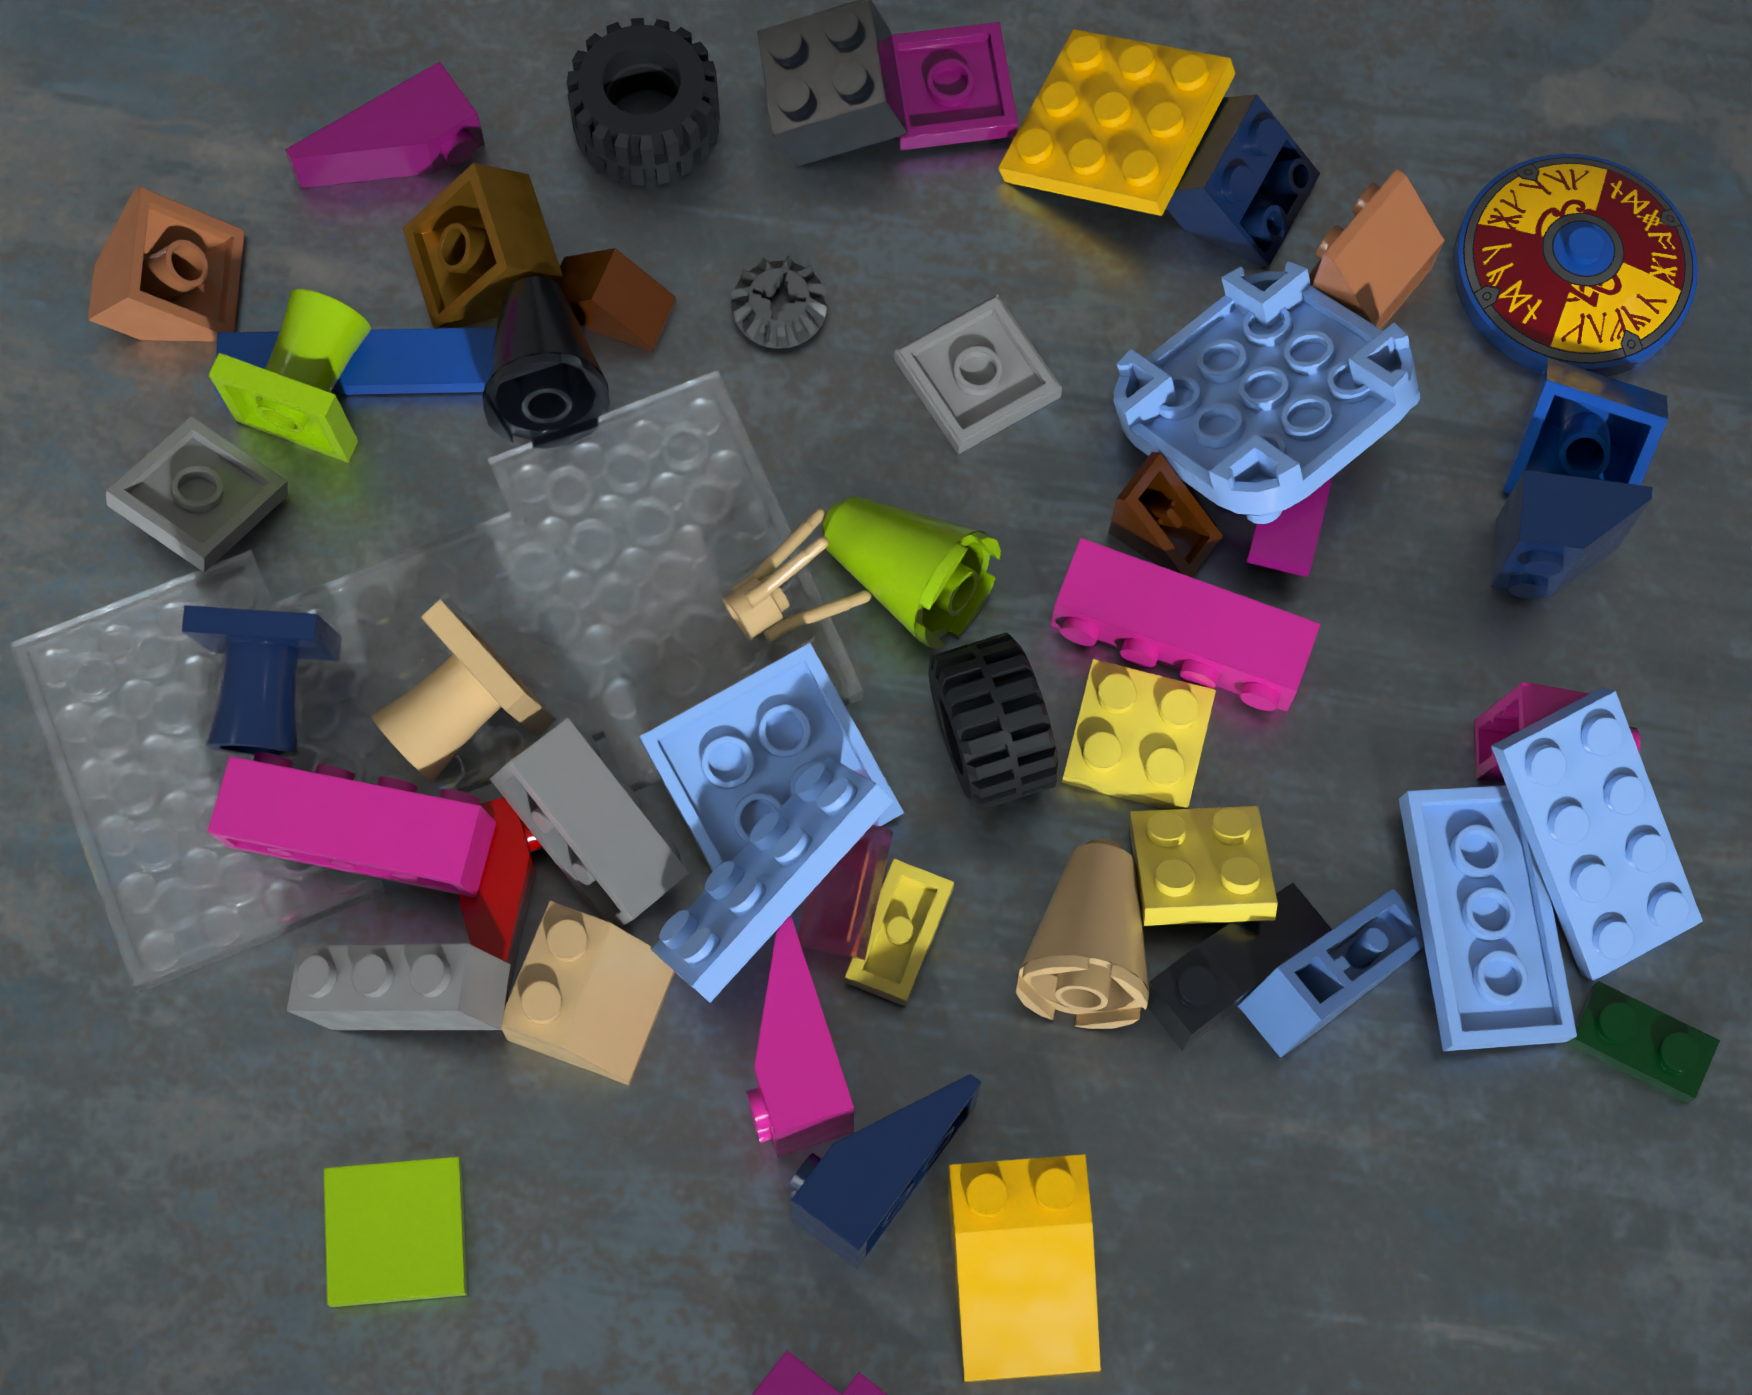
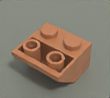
M1398 169L1392 173L1381 187L1374 182L1367 187L1352 210V214L1356 217L1345 229L1336 225L1330 230L1315 254L1321 260L1309 275L1312 287L1380 329L1384 327L1432 270L1444 242L1442 235L1407 175Z

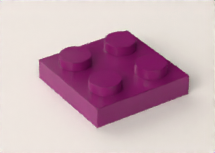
M1000 22L892 35L908 130L907 135L898 137L900 150L1016 136L1018 132V119Z

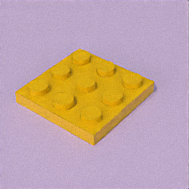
M1073 29L998 167L1004 182L1162 216L1236 74L1231 58Z

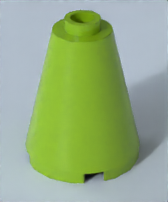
M852 496L844 502L839 501L835 503L827 512L822 524L824 537L829 541L825 549L918 641L930 648L941 649L946 645L939 639L947 632L959 637L980 612L993 588L996 577L988 573L987 568L990 555L1000 560L1001 549L998 540L983 531L860 496Z

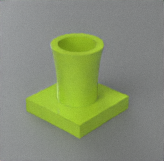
M294 289L290 292L283 323L265 369L219 353L209 372V377L237 423L349 463L358 444V439L336 395L331 392L349 360L371 331V327L368 321L357 311L330 296L307 289Z

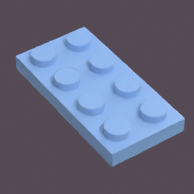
M1602 687L1491 745L1582 976L1594 981L1703 922L1616 691Z
M829 756L822 763L811 766L799 777L794 787L795 793L777 812L769 813L755 825L749 837L750 842L732 861L722 863L710 874L705 883V891L687 910L677 912L665 923L659 935L660 940L651 948V951L707 1001L711 1002L894 802L877 783Z
M1507 786L1407 791L1399 798L1443 1051L1562 1043L1577 1037L1551 898Z

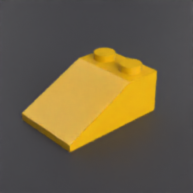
M1086 1154L950 1164L946 1182L964 1382L1100 1372L1093 1223Z

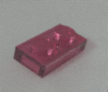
M872 825L806 897L798 931V938L802 948L865 960L893 831L883 826Z

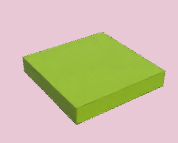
M459 1156L324 1168L327 1305L330 1307H343L468 1295L462 1160Z

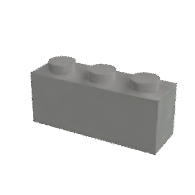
M566 718L489 778L599 919L610 922L620 928L634 920L689 874V871L680 861V852L674 842L667 835L658 832L640 810V801L635 792L626 783L614 777L600 759L599 748L592 737L582 729L576 728L569 718Z
M468 943L298 946L287 1012L331 1030H501L511 964Z

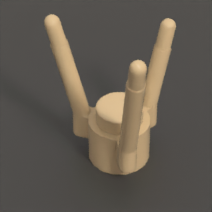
M816 509L748 577L731 588L732 592L722 598L732 619L749 640L752 641L764 633L768 641L772 643L788 631L870 601V592L864 590L785 618L782 616L781 612L790 607V604L779 586L827 548L829 544L828 539L824 536L817 538L774 573L772 572L824 520L827 514L825 509Z

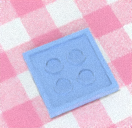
M811 643L638 737L712 872L722 863L732 861L750 842L749 837L755 825L769 813L777 812L795 793L794 787L799 777L811 766L822 763L828 756L877 783L894 800L864 835L904 813Z

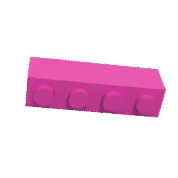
M1080 538L1055 602L1050 626L1060 629V633L1074 643L1084 646H1094L1098 643L1120 651V655L1132 664L1147 668L1159 665L1180 673V677L1187 683L1211 689L1217 686L1237 693L1244 703L1256 709L1273 711L1278 708L1287 712L1297 693L1321 624Z
M256 752L253 760L229 756L207 831L227 847L444 892L477 897L496 826V821L479 805L480 799L478 797L453 789H442L439 797L416 793V785L401 779L385 776L378 778L377 785L354 781V773L326 764H318L315 773L293 769L294 763L291 760L265 752Z

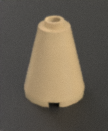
M1093 839L1072 851L1018 971L1017 996L1024 1006L1044 1018L1054 1021L1055 1010L1069 1014H1076L1075 1027L1114 1029L1135 1023L1140 1019L1141 1008L1143 1007L1145 1010L1147 1008L1149 985L1136 863L1132 855L1115 841Z

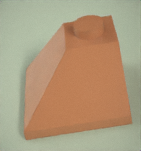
M141 186L133 190L94 264L88 320L136 339L151 341L217 342V332H235L245 230Z

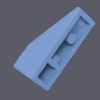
M1393 888L1278 966L1238 1007L1281 1058L1327 1025L1424 949L1420 919Z

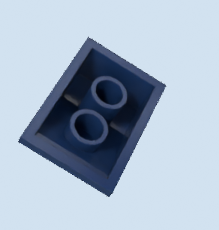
M969 1074L833 1143L822 1159L816 1154L811 1153L789 1183V1187L793 1190L790 1194L793 1222L858 1269L975 1109L981 1081L972 1074Z

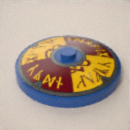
M1556 154L1533 158L1505 170L1492 179L1479 192L1467 210L1457 234L1453 253V275L1460 302L1475 328L1502 354L1520 365L1539 373L1543 372L1548 358L1607 377L1629 371L1645 363L1663 349L1675 335L1689 312L1697 286L1698 265L1694 242L1683 217L1667 196L1653 183L1625 166L1606 159L1580 154Z

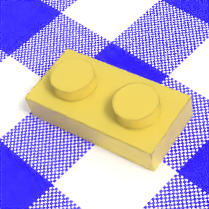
M893 859L845 975V983L906 1007L952 894L954 882Z

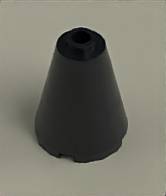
M532 276L515 281L504 293L482 401L488 425L502 439L514 443L513 435L532 439V447L541 449L570 445L591 435L599 426L598 417L604 409L608 412L610 398L608 383L563 289L549 278Z

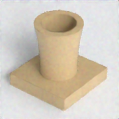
M441 599L425 612L421 618L453 654L434 672L403 696L371 715L374 723L395 748L422 775L433 783L463 745L501 707L537 737L557 720L483 637Z

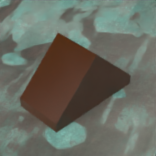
M616 248L564 257L560 265L563 278L557 284L563 289L579 325L653 353L675 306L676 296Z
M1151 452L1116 498L1108 533L1154 564L1189 577L1195 575L1223 537L1159 452Z

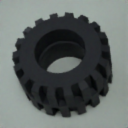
M632 18L631 26L621 28L618 22L606 26L607 35L604 37L594 33L586 40L587 52L577 50L572 59L574 71H568L567 96L573 131L575 132L576 142L581 152H587L589 163L597 170L607 166L608 177L620 182L624 175L631 176L632 185L645 186L646 178L655 177L657 178L658 185L670 182V174L675 171L682 177L693 171L692 160L695 159L703 162L710 154L709 143H716L719 133L718 121H720L717 72L714 62L709 61L706 47L701 41L692 44L691 32L683 27H680L675 32L670 31L669 22L656 19L654 26L644 25V18ZM642 90L662 92L674 99L665 108L650 114H632L615 106L625 96Z
M1006 632L931 655L928 676L940 729L960 785L967 798L975 807L981 811L1054 788L1057 782L1059 764L1050 719L1033 669L1017 641Z

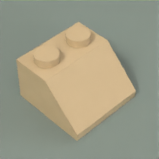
M549 901L505 1006L501 1029L506 1039L510 1042L630 1086L675 972L651 951L652 946L616 925Z

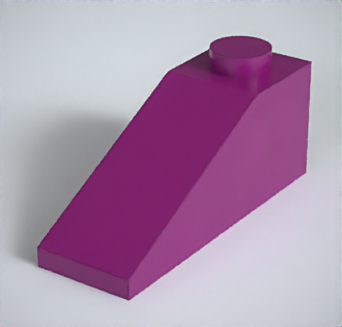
M439 61L285 149L297 183L301 188L433 174L448 165H457L466 161L475 153L477 148L485 143L478 113Z

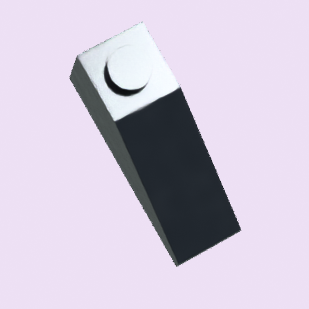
M1294 883L1276 893L1278 904L1275 920L1231 922L1202 941L1149 981L1147 1008L1182 1051L1238 1009V1005L1278 966L1332 930Z

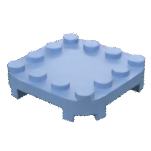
M1289 261L1285 265V272L1266 271L1245 277L1244 269L1241 266L1221 277L1225 295L1146 358L1130 349L1116 364L1119 378L1113 392V400L1122 431L1132 444L1148 456L1151 452L1161 453L1181 480L1216 505L1236 514H1245L1249 521L1256 524L1273 522L1281 515L1283 510L1310 496L1398 424L1420 400V389L1408 335L1395 322L1383 331L1311 286L1307 268Z

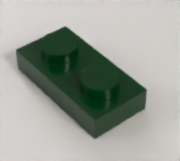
M1597 981L1591 987L1575 1023L1577 1037L1571 1039L1566 1044L1689 1103L1698 1094L1720 1040Z

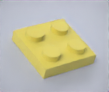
M1093 659L1062 784L1165 810L1188 809L1216 690Z
M1259 806L1130 811L1129 832L1133 858L1136 863L1138 891L1144 926L1268 921L1276 919L1278 902Z

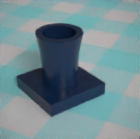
M184 605L182 632L210 652L225 654L216 710L205 747L246 755H255L256 752H265L281 757L299 755L295 718L298 659L340 661L342 636L318 614Z

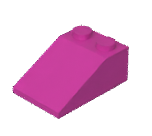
M789 916L776 930L754 1065L757 1088L746 1091L749 1102L748 1107L758 1140L762 1143L772 1139L777 1157L854 1132V1105L792 916Z

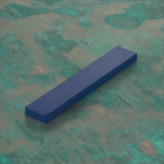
M580 326L586 337L585 326ZM497 327L371 330L349 360L331 393L335 395L483 392ZM280 331L217 332L216 358L221 353L265 369ZM214 386V388H215V390H216V392H217V394H218V397H221V395L219 394L218 390H217L216 387Z

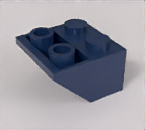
M1257 94L1223 97L1166 209L1185 231L1260 267L1270 266L1317 181L1320 172Z

